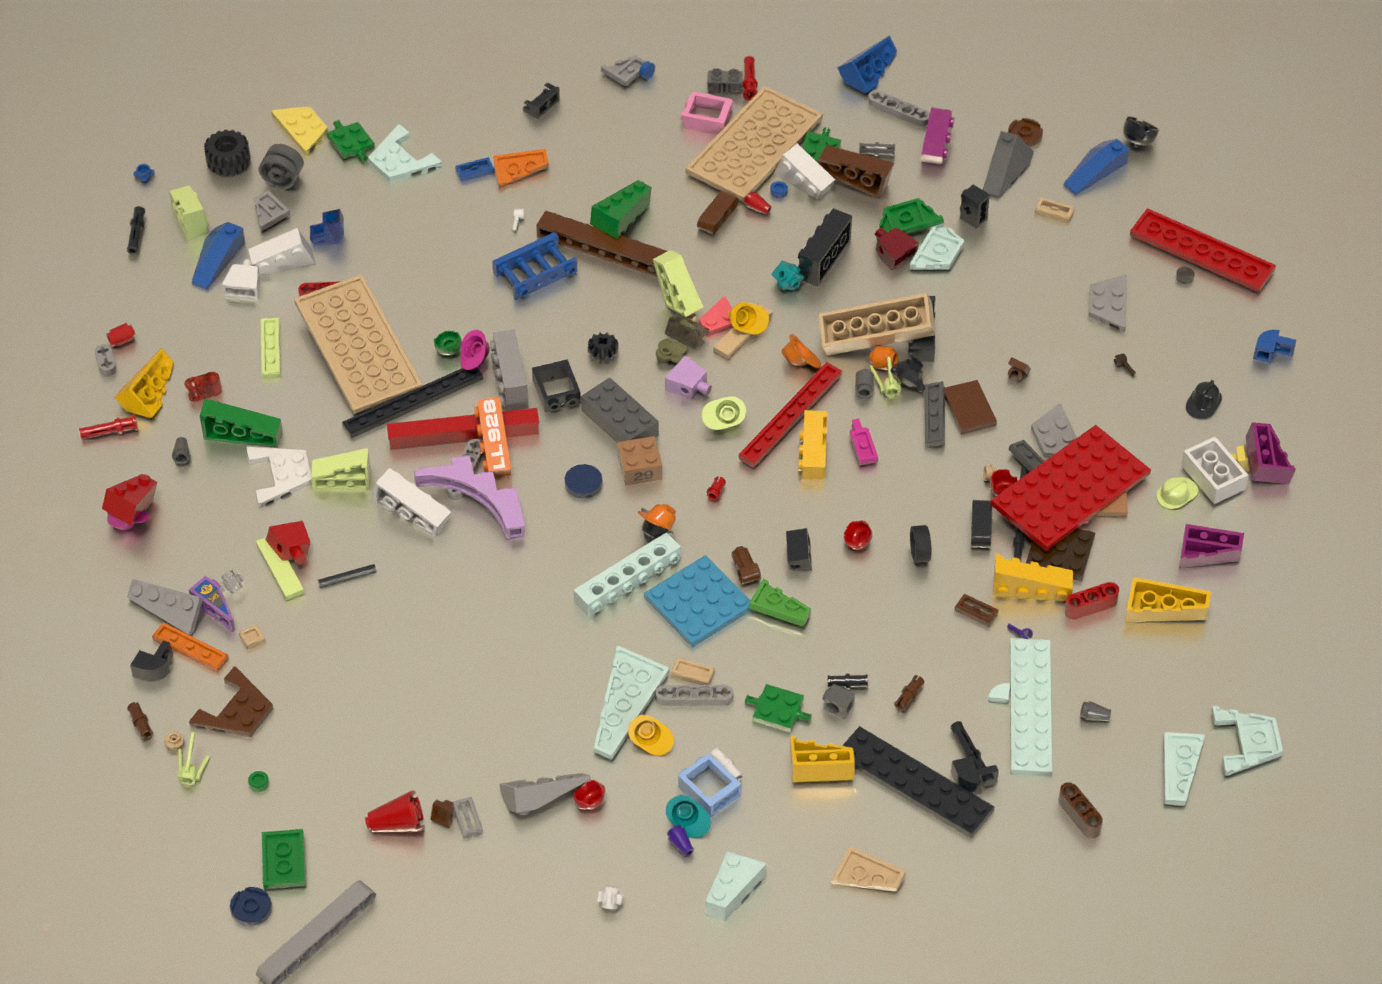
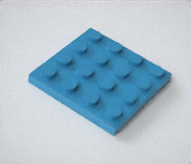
M706 555L644 593V598L692 648L751 611L749 609V602L751 600Z

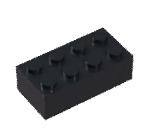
M834 208L829 214L825 215L823 223L817 226L814 235L807 240L805 248L801 249L798 253V267L801 269L800 273L804 276L802 281L816 287L820 285L851 241L852 215Z

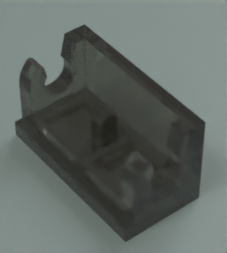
M677 314L669 318L664 334L695 350L705 343L702 338L709 333L710 329L681 314Z

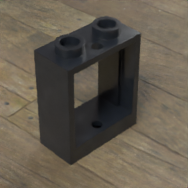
M568 359L532 368V380L545 412L581 404L580 389ZM568 378L572 390L547 396L543 383Z

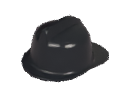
M1214 380L1199 383L1187 400L1186 411L1193 418L1206 419L1211 417L1221 403L1222 395L1219 392V388L1214 384Z
M641 508L642 512H648V510ZM646 519L643 522L642 531L644 532V537L650 542L666 532L674 534L670 530L657 526Z

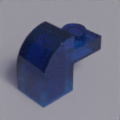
M340 209L322 212V223L310 226V240L312 244L330 240L331 244H335L344 236V217Z

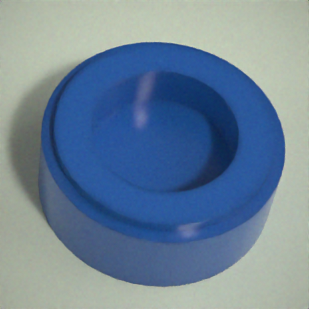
M650 61L644 62L640 67V76L650 79L655 72V64Z
M782 181L773 182L770 186V194L775 198H783L788 193V186Z

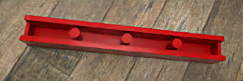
M537 408L502 411L506 438L539 434ZM475 414L389 423L387 424L390 450L469 442L472 439L482 440V436H478L477 425L480 424L479 418H475Z

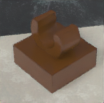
M1011 357L1008 362L1011 367L1008 370V376L1011 377L1014 372H1018L1016 377L1018 381L1023 378V374L1028 375L1031 370L1028 364Z
M436 799L432 804L430 820L449 827L453 820L454 807L452 805L454 802L447 799L441 802Z

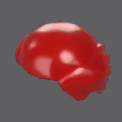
M863 520L850 522L844 532V542L854 550H860L867 546L872 539V530L869 524Z
M590 780L577 789L573 798L578 808L595 809L603 803L606 789L598 781Z

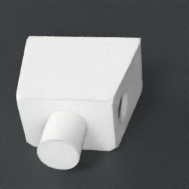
M244 260L242 265L234 264L231 266L222 283L224 297L258 301L259 271L258 267L252 265L251 260Z

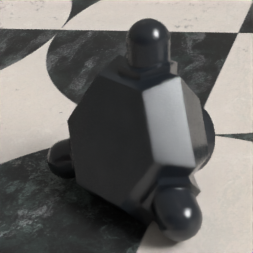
M912 357L911 359L900 361L891 368V374L896 375L907 386L916 387L919 392L925 390L922 380L923 371L921 370L924 366L917 358Z

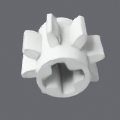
M605 885L604 890L598 891L597 901L602 902L601 907L617 909V904L621 905L623 903L624 893H619V887Z

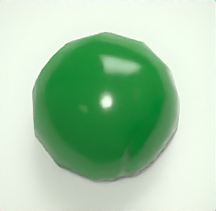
M444 331L434 339L435 349L444 356L454 355L461 348L462 340L458 332Z

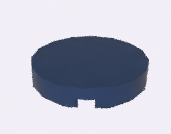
M580 464L570 468L564 478L567 491L573 496L580 498L597 494L603 484L601 472L594 466Z
M247 887L241 892L239 890L234 894L230 902L232 918L243 926H255L263 923L268 919L272 911L271 898L265 890L258 887Z

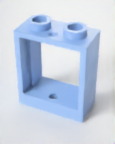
M710 753L698 758L692 766L683 769L678 775V787L687 796L698 802L708 812L710 818L741 796V783ZM708 768L727 785L710 798L691 782V780Z

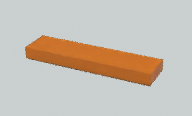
M164 622L152 635L154 641L160 644L163 640L170 642L173 651L217 673L229 659L228 654Z

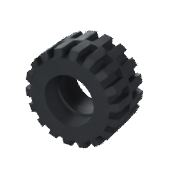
M227 129L217 131L216 134H211L210 138H207L206 143H204L207 166L213 173L216 172L217 175L232 176L235 173L239 174L250 164L248 139L239 131H228Z

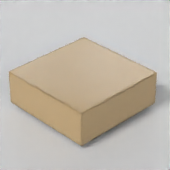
M257 624L239 632V636L247 650L265 643V637Z

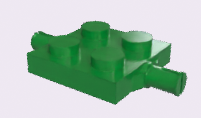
M340 120L334 121L333 125L337 129L327 132V139L341 157L345 159L351 156H358L362 162L364 160L366 162L368 156H366L365 152L375 148V143L359 122L343 126Z
M827 127L823 128L822 135L807 131L802 148L816 162H818L826 145L840 148L841 145L840 139L829 137L830 129Z
M766 684L759 698L749 695L745 698V703L756 706L753 721L791 732L793 725L798 719L810 722L812 714L801 711L804 695Z

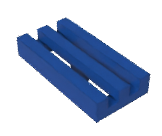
M489 157L455 166L461 182L495 173Z

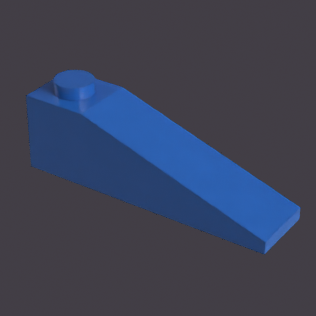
M887 36L838 66L837 69L846 84L863 93H867L878 85L880 76L885 73L884 70L891 63L897 49L891 37Z

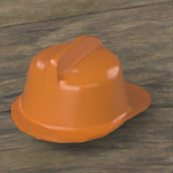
M793 334L789 335L790 342L781 350L786 360L794 366L810 364L815 368H820L821 362L817 356L798 337Z
M657 504L647 513L638 511V514L647 521L672 531L671 529L676 520V510L668 504Z

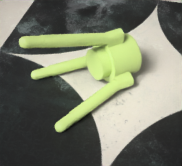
M887 357L889 378L885 379L883 384L873 365L869 367L874 373L881 393H885L887 397H894L901 392V381L898 377L897 380L893 378V374L890 372L892 368L891 358Z
M193 731L190 735L184 767L182 749H178L177 779L185 785H193L195 781H200L201 773L210 758L209 755L205 757L198 771L191 764L195 735Z

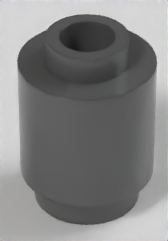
M862 369L856 373L855 391L858 396L866 398L871 396L874 391V373L868 369Z

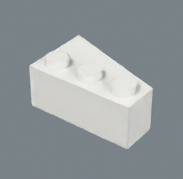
M298 228L248 249L252 265L258 267L259 275L316 265L312 248Z

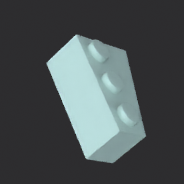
M727 851L705 901V915L725 921L738 908L742 900L752 893L754 887L766 878L767 863Z

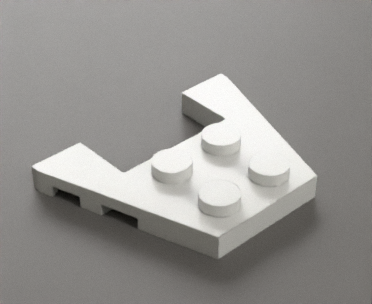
M246 447L250 465L270 461L275 487L256 490L259 508L266 506V503L274 500L275 502L281 499V496L288 492L292 494L312 484L306 450Z

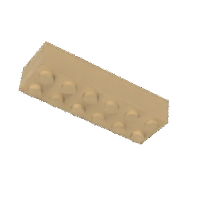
M928 293L819 313L822 348L827 356L936 335L932 301Z

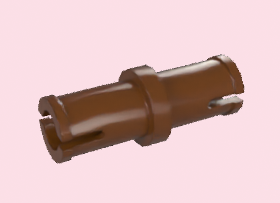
M915 675L908 686L902 689V694L894 703L896 709L905 711L909 703L915 700L917 692L925 684L921 676Z
M138 702L129 704L127 710L132 717L133 726L138 729L142 739H149L152 737L153 731L148 724L147 715L143 713Z

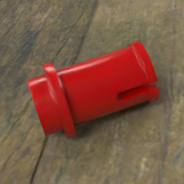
M715 477L711 487L707 489V497L710 500H717L721 497V491L726 484V480L723 477Z

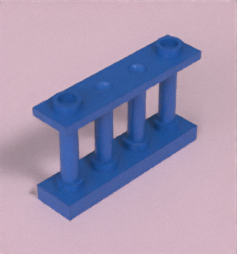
M554 232L493 260V274L496 277L503 274L507 276L513 284V298L517 300L577 272V258L574 257L567 260L558 250V235ZM552 253L560 264L551 267L543 256ZM537 260L545 271L536 275L527 263ZM521 267L529 279L520 282L512 270Z

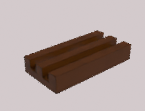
M963 594L954 610L987 627H990L991 622L994 621L995 616L997 617L999 613L998 609L967 594Z

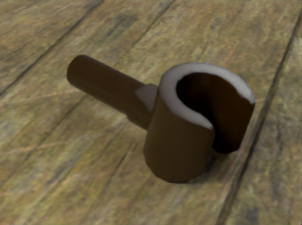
M1115 355V365H1123L1134 376L1136 372L1127 362L1126 355Z

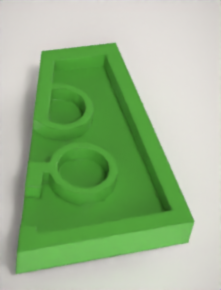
M764 578L749 602V609L802 627H804L811 614V608L794 597H787L783 594V590L778 587L773 588L769 585V581Z

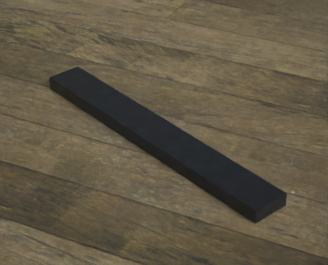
M477 367L472 370L461 368L342 422V426L350 438H354L483 379V374Z

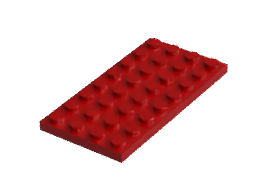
M1094 425L993 498L990 505L1042 549L1047 551L1149 476L1151 469L1101 428Z

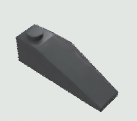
M1003 131L999 135L983 190L989 193L990 197L999 199L1010 187V184L1015 179H1018L1020 173L1027 169L1031 163L1034 151L1019 135Z

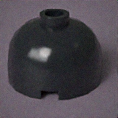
M1127 116L1123 127V134L1130 141L1129 145L1138 148L1139 145L1148 146L1153 143L1159 133L1158 128L1146 121H1138V118Z

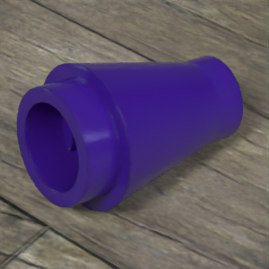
M676 825L667 832L668 840L684 857L694 852L686 829L682 828L681 825Z

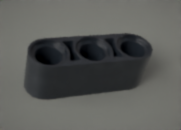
M973 500L971 547L991 548V501Z

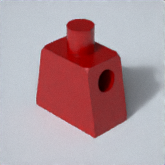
M297 521L269 526L266 542L279 558L284 561L294 559L296 564H303L307 560L306 556L310 548V539L304 522Z

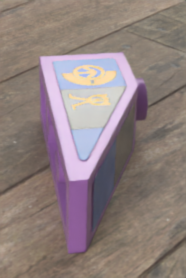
M205 575L189 589V594L202 597L203 601L200 609L231 632L235 631L233 617L219 583Z

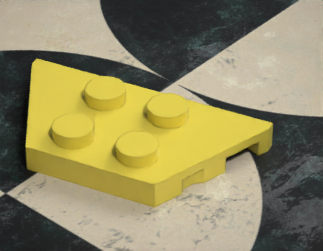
M310 106L271 111L273 118L306 156L310 153L311 147L313 145L316 146L320 139L328 132V127Z

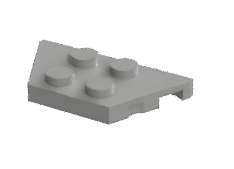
M1127 275L1091 284L1089 289V317L1100 320L1108 326L1110 324L1120 327L1119 331L1125 332Z
M1061 404L1056 405L1031 424V431L1043 456L1046 458H1050L1077 438Z

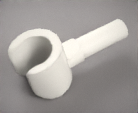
M523 209L514 210L512 232H516L518 220L524 219Z

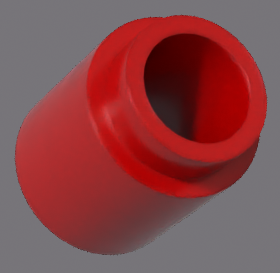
M124 323L109 330L110 332L106 334L110 345L118 347L134 340L133 335H135V331L132 325Z

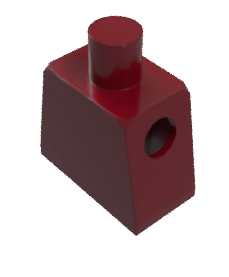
M881 227L875 232V236L878 238L876 251L891 270L917 253L919 242L899 228L886 232Z

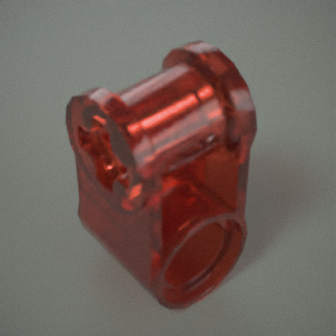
M208 372L196 377H190L184 382V386L189 392L188 398L192 402L217 396L222 392L220 376L216 372Z

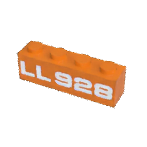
M500 397L477 400V407H474L475 418H479L480 424L477 425L478 436H482L483 442H480L481 454L485 453L486 460L482 461L484 472H493L494 477L511 474V464Z

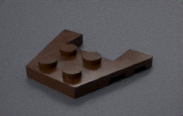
M234 666L225 676L224 683L237 689L238 692L217 717L199 708L189 720L191 727L197 728V726L206 727V730L214 731L218 729L224 730L228 734L251 737L273 710V704Z

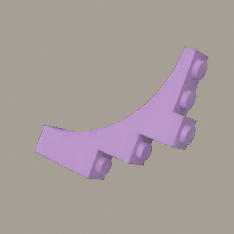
M470 456L451 458V465L414 470V482L417 487L434 486L461 491L479 501L495 516L502 527L505 539L525 536V522L517 489L504 488L497 490L493 472L474 474Z

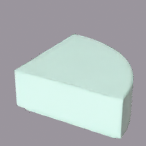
M1010 683L995 686L989 693L988 701L1008 703Z

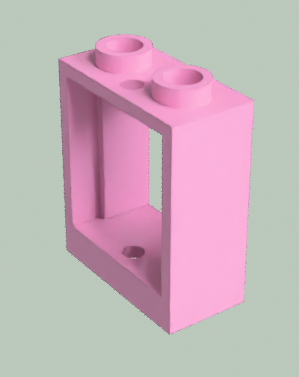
M692 91L690 98L686 100V109L682 110L681 113L683 128L718 135L729 123L733 112V99ZM694 106L721 111L718 119L691 114Z

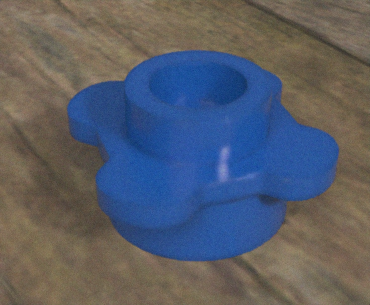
M147 164L138 165L136 171L133 172L134 177L140 178L143 182L155 174V171L150 169V166Z

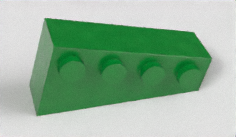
M637 180L594 204L591 208L590 224L618 239L622 231L625 232L628 225L635 221L636 216H640L650 205L652 187Z
M204 399L200 412L204 440L278 448L283 431L280 418Z

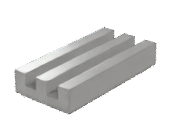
M472 797L453 801L452 806L454 807V813L463 839L467 838V835L475 836V833L478 832L482 834L483 828ZM465 803L469 804L477 827L473 828ZM458 805H460L462 808L466 823L469 828L467 830L465 829L462 817L458 809Z

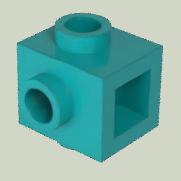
M783 260L771 273L777 280V285L783 290L794 291L804 279L798 266Z

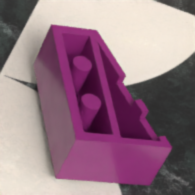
M931 107L921 153V162L942 165L943 160L947 159L948 149L946 148L947 144H950L952 135L950 132L955 118L952 117V110Z
M1252 422L1245 436L1252 481L1289 484L1296 469L1294 465L1289 463L1287 459L1288 454L1286 451L1283 452L1279 445L1280 440L1271 424Z
M1186 524L1179 568L1239 561L1244 533Z

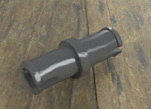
M875 142V144H859L860 154L895 156V144H879V142Z

